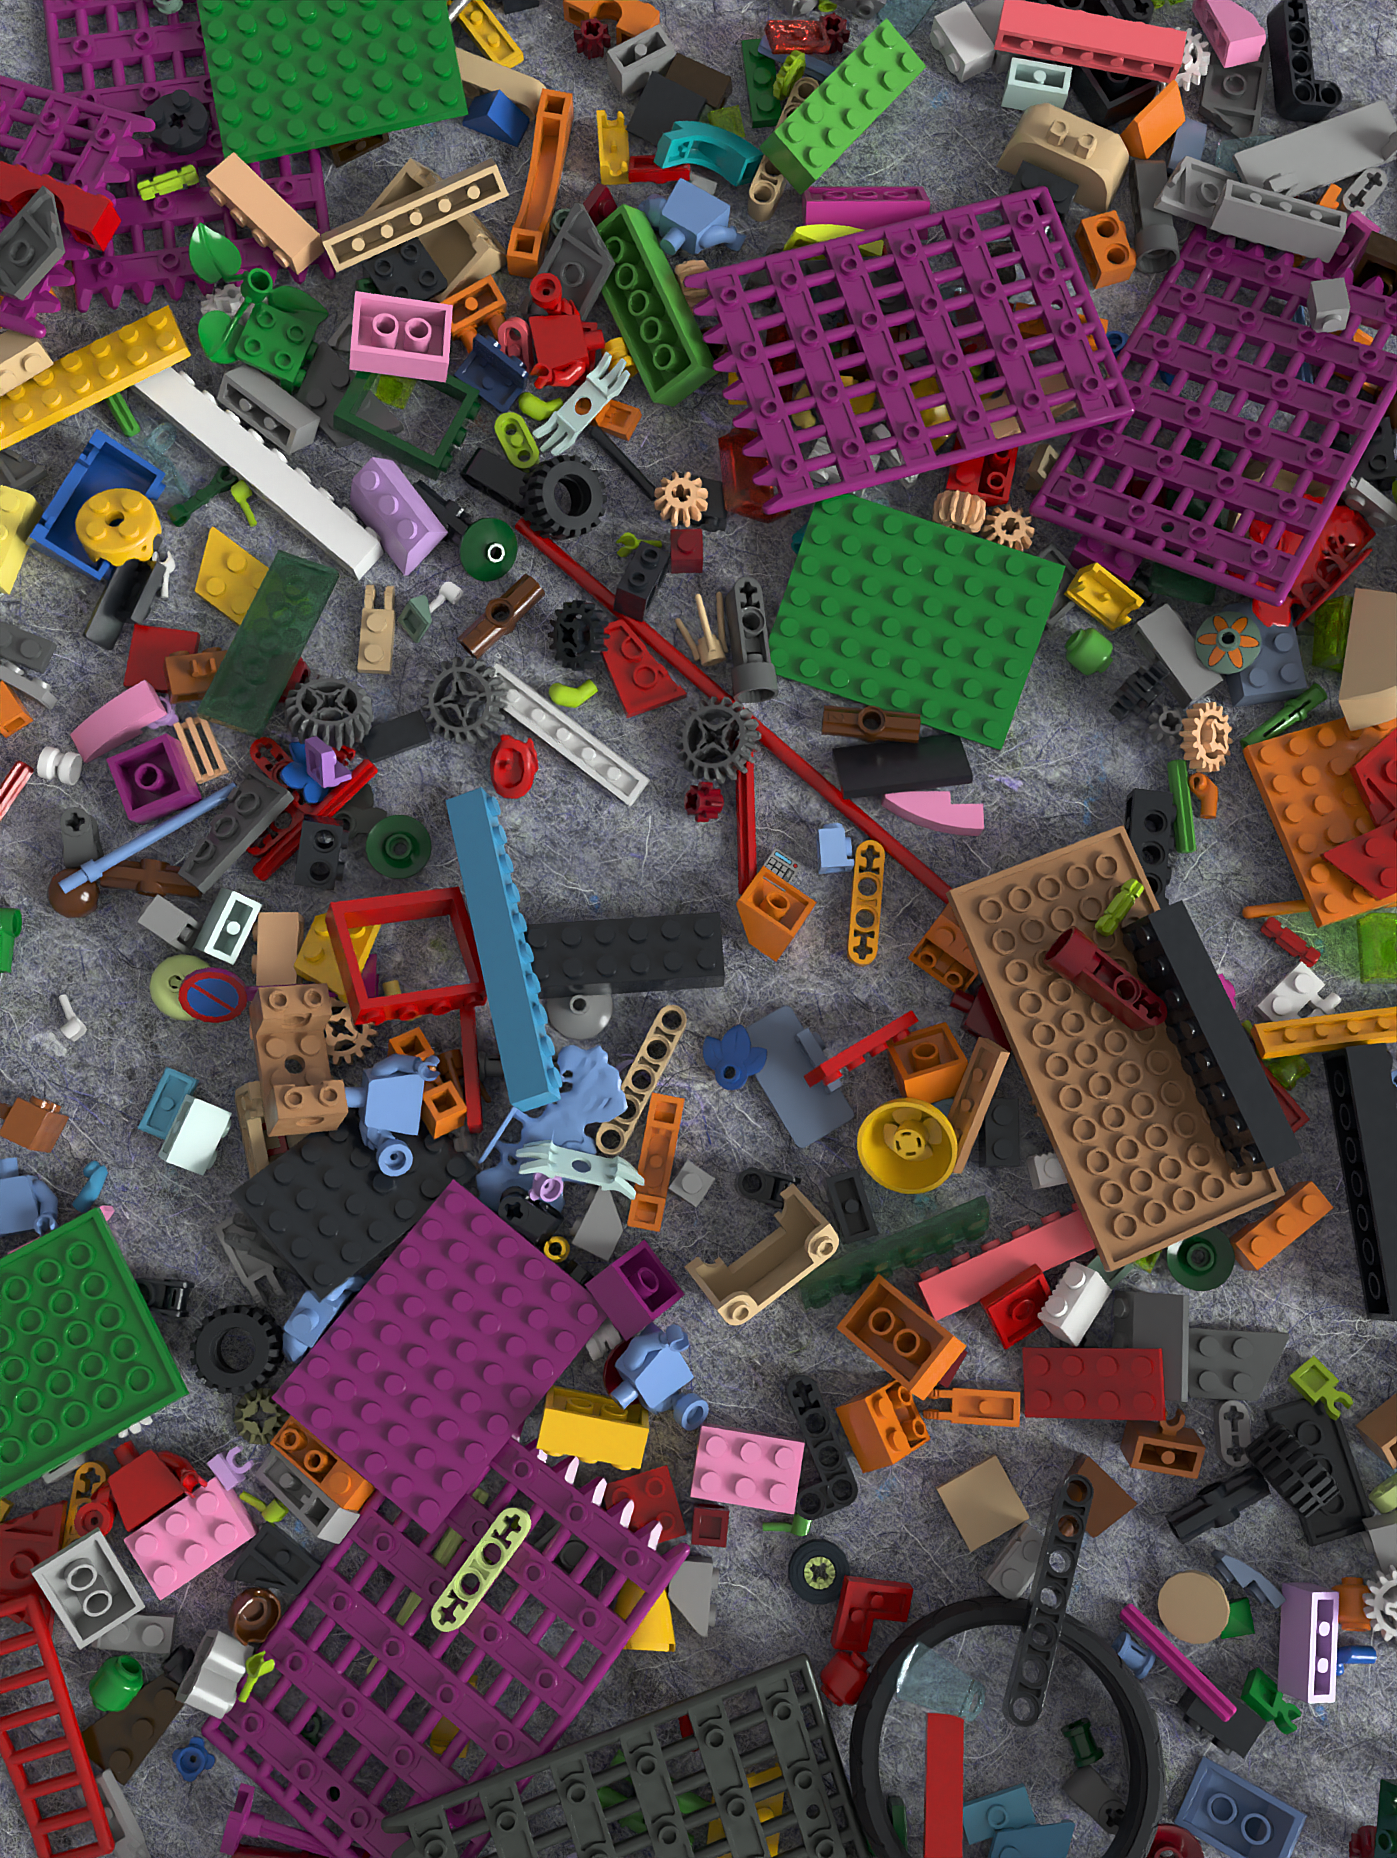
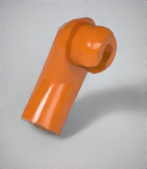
M1194 773L1189 777L1188 782L1190 790L1201 801L1200 817L1215 819L1218 787L1205 774Z

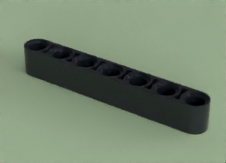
M1073 1474L1058 1483L1055 1490L1002 1704L1003 1715L1008 1723L1013 1726H1032L1039 1720L1094 1494L1090 1480L1080 1474ZM1069 1483H1074L1081 1489L1082 1498L1080 1502L1073 1501L1068 1496L1067 1486ZM1060 1518H1067L1073 1524L1074 1531L1071 1537H1067L1059 1531L1058 1522ZM1053 1552L1060 1554L1064 1558L1065 1568L1061 1573L1056 1572L1050 1566L1049 1559ZM1044 1588H1049L1056 1595V1604L1052 1609L1045 1607L1041 1601V1592ZM1036 1624L1042 1625L1048 1634V1639L1043 1646L1035 1643L1031 1635L1032 1629ZM1027 1661L1034 1662L1039 1670V1676L1033 1683L1027 1681L1022 1673L1024 1663ZM1018 1698L1026 1700L1030 1707V1713L1025 1720L1018 1719L1013 1711V1705Z

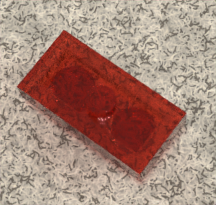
M768 20L764 28L772 54H791V52L797 50L804 54L827 55L831 47L823 21Z

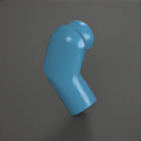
M97 1161L89 1162L83 1169L84 1176L89 1178V1180L72 1203V1206L81 1213L88 1212L98 1198L108 1175L105 1165L101 1166Z

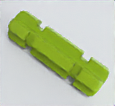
M190 164L181 167L182 171L177 172L175 169L154 176L153 181L149 182L148 179L139 181L137 188L141 198L147 201L155 198L157 193L161 196L184 188L183 184L187 183L188 186L197 184L199 177L195 167Z
M1134 878L1127 880L1122 886L1121 892L1117 893L1104 911V916L1100 917L1095 924L1096 931L1105 937L1112 935L1118 927V923L1124 919L1135 903V899L1143 892L1144 886Z

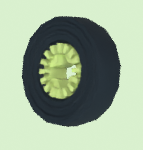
M812 1539L802 1543L793 1552L788 1564V1578L794 1592L802 1600L814 1605H826L837 1600L841 1594L844 1575L850 1576V1565L845 1553L836 1544L825 1539ZM821 1563H825L824 1570L828 1574L825 1579L818 1577L816 1580H813V1572L810 1567L813 1564L819 1566Z

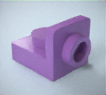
M317 736L305 739L307 774L323 788L334 787L352 778L351 771L336 759L332 747L326 745Z

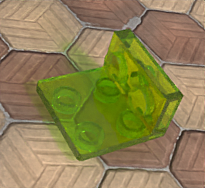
M1342 595L1325 601L1316 609L1312 656L1313 666L1342 674L1353 597Z

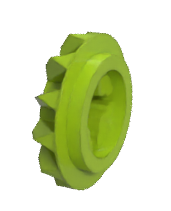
M794 50L786 57L784 64L781 65L780 71L776 75V81L773 84V96L780 101L789 97L795 82L803 77L806 68L804 53Z

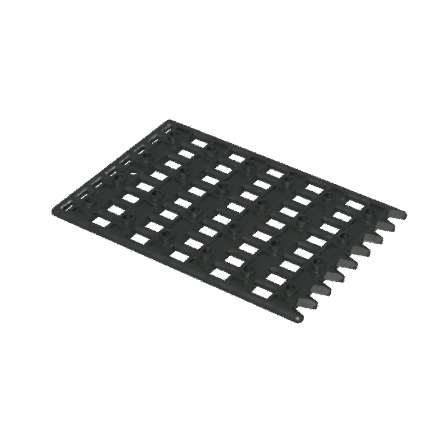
M805 1653L787 1658L385 1816L380 1823L385 1833L410 1832L411 1838L392 1853L391 1858H460L456 1845L491 1832L496 1852L481 1858H539L537 1852L569 1839L573 1840L578 1858H622L649 1846L653 1847L656 1858H718L730 1852L732 1858H847L843 1844L850 1841L853 1843L857 1858H872L868 1851L865 1834L858 1818L853 1795L809 1655ZM796 1671L800 1672L805 1690L795 1693L790 1674ZM755 1688L761 1707L728 1720L723 1700ZM807 1705H810L815 1724L806 1727L800 1709ZM688 1714L694 1734L660 1747L654 1727ZM766 1722L771 1742L739 1754L733 1735ZM820 1739L826 1758L816 1761L811 1742ZM620 1741L626 1761L591 1774L585 1755ZM699 1749L704 1769L671 1781L665 1762ZM777 1757L782 1776L749 1788L744 1769ZM551 1769L556 1789L522 1802L516 1782ZM831 1773L836 1792L827 1795L821 1776ZM631 1776L636 1796L602 1809L596 1789ZM710 1784L715 1803L682 1816L676 1796ZM787 1791L793 1810L760 1823L755 1803ZM480 1796L485 1817L451 1830L445 1810ZM561 1804L567 1823L532 1837L527 1817ZM810 1805H817L818 1812L814 1816L806 1814L807 1808ZM841 1807L847 1826L838 1829L832 1810ZM642 1811L647 1830L613 1844L607 1824ZM720 1818L726 1837L692 1850L687 1831ZM798 1825L803 1844L771 1857L765 1838Z

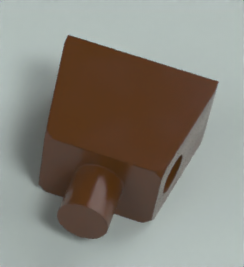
M1080 1453L1064 1477L1065 1479L1070 1475L1080 1474L1087 1477L1092 1483L1094 1494L1085 1533L1092 1538L1100 1535L1138 1504L1086 1454ZM1069 1483L1067 1486L1068 1496L1073 1501L1080 1502L1082 1498L1081 1489L1078 1485ZM1060 1518L1058 1522L1059 1531L1063 1535L1071 1537L1074 1531L1073 1524L1067 1518Z

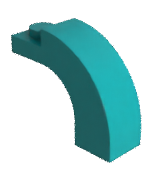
M695 121L674 122L671 132L663 133L660 138L653 162L662 169L685 163L701 165L717 172L736 187L753 181L764 153L745 139L717 126Z

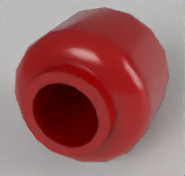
M855 1650L852 1654L838 1651L820 1673L822 1682L820 1689L829 1700L839 1707H842L844 1704L848 1706L855 1705L870 1675L867 1670L870 1667V1663Z

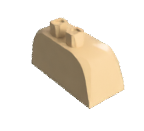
M1041 103L1030 106L1025 110L996 166L1016 175L1024 160L1079 185L1073 202L1102 214L1108 212L1128 171L1129 153L1120 135L1054 105Z
M1355 588L1338 699L1350 731L1367 728L1397 718V593Z

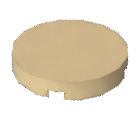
M1185 1570V1572L1176 1573L1168 1578L1159 1592L1157 1605L1160 1619L1170 1633L1179 1640L1191 1644H1203L1219 1637L1228 1624L1230 1614L1229 1600H1227L1221 1584L1209 1574L1197 1570Z

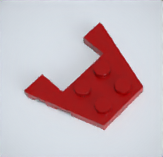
M1395 727L1349 768V772L1375 829L1397 819V727Z

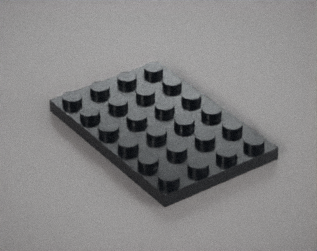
M348 1108V1114L337 1130L310 1133L231 1193L230 1198L319 1303L413 1228L453 1179L464 1186L478 1174L479 1171L462 1152L455 1150L454 1142L447 1134L433 1139L421 1116L418 1135L390 1131L395 1139L407 1144L413 1156L411 1167L402 1175L389 1176L382 1172L376 1160L377 1149L372 1150L363 1143L359 1129V1108Z

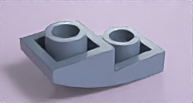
M1185 118L1186 121L1173 133L1172 145L1167 153V173L1172 175L1178 163L1185 156L1201 161L1207 124Z
M1214 1550L1211 1553L1218 1563L1214 1568L1227 1584L1233 1582L1241 1588L1247 1586L1248 1591L1258 1603L1262 1604L1265 1602L1275 1609L1286 1601L1284 1596L1268 1579L1249 1565L1219 1550Z

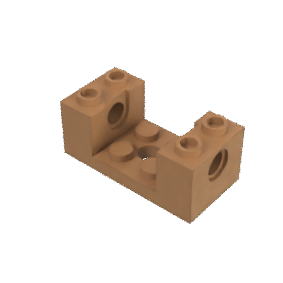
M327 983L258 988L249 1006V1015L268 1137L337 1130L348 1114V1106L343 1079H331L324 1036V1028L332 1016ZM290 1059L298 1061L302 1066V1072L298 1074L290 1073L285 1068V1061Z

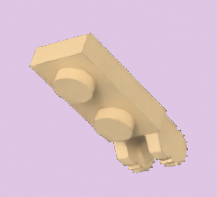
M366 585L365 608H362L357 670L359 673L391 675L396 621L394 610L395 589L394 586H387L384 591L385 609H374L376 590L374 585Z

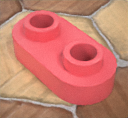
M511 317L501 324L498 329V343L501 345L500 351L509 358L512 355L519 358L527 366L525 371L529 374L534 367L532 332L526 321L519 317ZM514 328L520 332L521 337L514 333Z

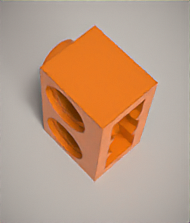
M1116 210L1081 219L1074 236L1094 289L1129 280L1136 266V252L1134 248L1129 246L1126 238V226L1122 220H1119Z

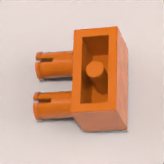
M491 274L440 302L441 304L453 305L452 341L461 340L468 354L473 350V338L478 333V327L482 325L489 326L498 342V329L506 321L504 314L507 312V302Z

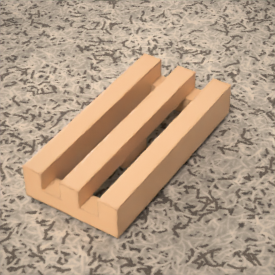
M204 712L197 714L198 717L185 719L186 722L173 724L198 784L229 773ZM198 725L203 727L219 766L218 769L213 770L196 728ZM188 729L207 772L203 775L185 733Z

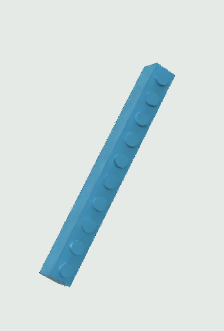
M480 787L445 801L510 1104L520 1111L526 1112L561 1100L559 1088L562 1087V1079L552 1061L555 1049L551 1038L546 1034L544 1024L548 1023V1018L543 1005L539 1003L537 993L541 992V987L536 974L532 972L531 968L534 956L530 945L525 941L524 932L527 931V925L523 915L518 910L517 902H520V894L516 885L512 883L510 873L514 872V868L504 848V844L507 843V837L503 827L499 825L497 815L501 814L500 806L494 796L491 797Z

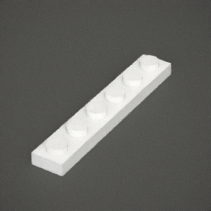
M496 663L494 666L496 671L493 678L502 677L504 680L497 688L506 689L508 692L506 696L500 697V701L508 703V707L503 709L627 805L632 806L650 779L501 664ZM482 684L478 688V690H480L481 692L485 691Z

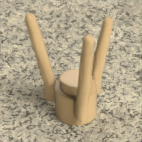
M716 593L718 639L715 634H711L701 595L696 594L695 601L704 632V637L698 639L699 645L695 644L680 618H676L675 623L690 647L694 661H701L704 667L716 665L725 661V654L728 653L725 640L722 593Z

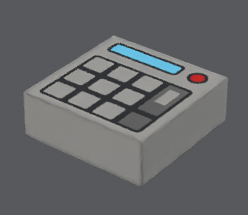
M774 848L763 866L790 884L802 865ZM763 877L765 880L769 881L770 883H772L773 885H775L776 887H778V888L781 889L782 891H784V892L786 891V890H784L783 888H781L780 886H778L777 884H775V883H773L772 881H770L769 879H767L766 877Z

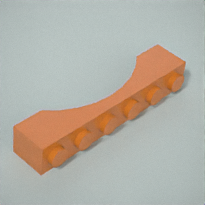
M542 88L536 115L533 149L526 188L518 216L512 226L506 253L509 275L533 279L543 264L551 227L550 223L554 213L574 119L572 93Z

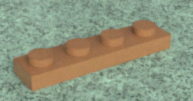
M978 1038L947 1116L954 1129L958 1148L957 1159L952 1173L962 1174L1010 1055V1052L989 1038Z

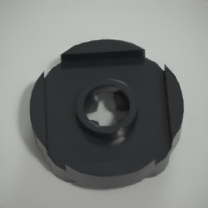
M183 89L175 90L171 94L160 97L145 110V117L152 119L156 125L154 131L148 133L154 145L162 152L168 153V150L170 152H177L178 156L189 155L198 151L208 139L207 132L210 128L209 116L204 105L197 98L190 96L187 91ZM176 120H183L184 126L179 129L177 126L171 127Z

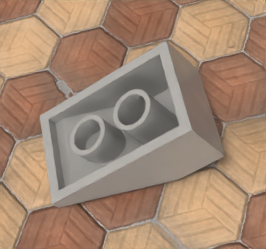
M99 1527L30 1569L79 1650L145 1608L133 1582Z

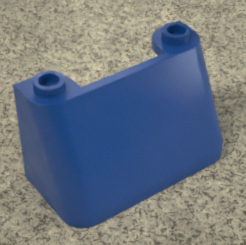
M96 429L25 544L96 582H99L101 578L108 581L114 565L102 558L94 563L86 554L76 533L75 521L80 508L89 498L97 493L114 488L132 489L140 492L149 500L152 498L157 501L166 487L161 482L166 473ZM113 520L109 526H119V524L124 520Z

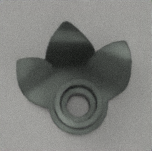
M366 783L331 818L343 819L350 823L348 829L350 830L348 841H350L358 834H369L374 825L386 818L388 813L383 809L373 808V791L371 786ZM335 786L331 787L328 790V794L335 788Z

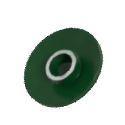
M485 517L473 522L463 533L459 544V559L466 573L474 579L483 582L495 581L507 574L517 556L518 545L515 533L507 523L497 518ZM496 547V552L494 556L491 557V550L492 548Z
M392 815L380 820L371 829L366 841V854L370 864L378 873L391 879H405L419 873L428 863L432 851L431 838L425 826L417 819L407 815ZM400 844L405 845V853L401 855L395 853L396 846Z
M1213 1226L1168 1246L1166 1249L1167 1267L1173 1278L1185 1288L1194 1291H1210L1221 1286L1230 1277L1235 1262L1233 1246L1230 1244L1231 1242L1221 1230ZM1196 1250L1201 1251L1203 1254V1259L1199 1263H1195L1192 1259V1254Z

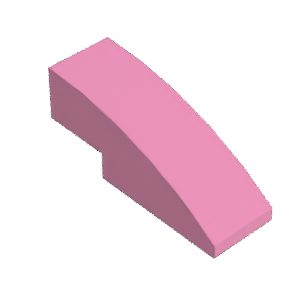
M143 680L95 711L70 736L83 761L88 763L142 734L141 728L167 715V712L154 687L146 680Z
M950 791L899 792L884 794L881 799V805L895 815L934 831L954 835L979 836L984 830L983 804H951Z

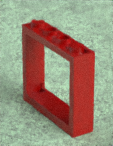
M459 886L330 902L325 923L354 1025L374 1023L375 1026L386 1020L400 1019L407 1021L419 1015L432 1013L435 1016H439L451 1010L464 1008L470 1011L473 1007L485 1005L488 998L476 941ZM449 915L471 983L368 999L348 929Z

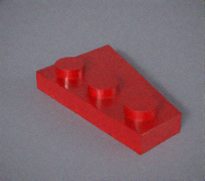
M623 619L610 622L604 628V633L609 634L610 638L604 640V645L608 647V651H601L600 655L627 719L686 698L687 693L672 680L665 667L653 658L647 651L646 645Z

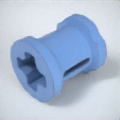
M1125 1631L1121 1632L1111 1645L1128 1668L1134 1671L1133 1673L1138 1679H1143L1155 1662L1156 1654L1150 1648L1145 1650L1132 1641L1130 1634Z

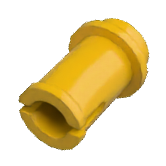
M552 1236L545 1243L543 1253L554 1263H560L569 1256L570 1245L564 1237ZM552 1244H561L562 1251L560 1255L554 1256L551 1253L550 1248Z

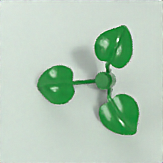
M200 222L196 226L188 249L189 262L195 274L210 284L218 282L221 278L227 283L243 280L240 290L245 300L233 319L223 311L214 310L207 312L199 321L197 328L198 339L206 358L211 362L230 364L238 361L235 358L234 351L245 326L238 324V321L250 303H261L265 297L269 306L314 327H317L328 317L329 312L317 300L302 290L287 285L277 287L274 290L272 288V277L263 269L255 268L250 272L244 271L243 274L235 275L241 267V255L237 247L225 236L209 229Z

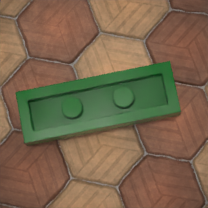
M762 38L741 40L752 129L774 127L777 125L782 114L780 100L773 96V84L777 78L775 61L758 52V46Z

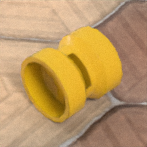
M623 337L611 339L605 343V348L600 349L602 357L606 351L612 356L608 372L616 366L621 358L627 362L623 372L627 370L630 373L629 379L639 372Z

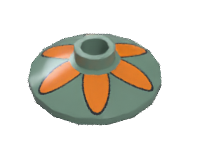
M1224 611L1212 615L1202 623L1196 634L1195 649L1197 657L1206 668L1215 673L1233 674L1243 671L1254 662L1260 652L1262 640L1259 628L1251 618L1240 612ZM1225 635H1232L1235 640L1231 644H1225L1222 638Z

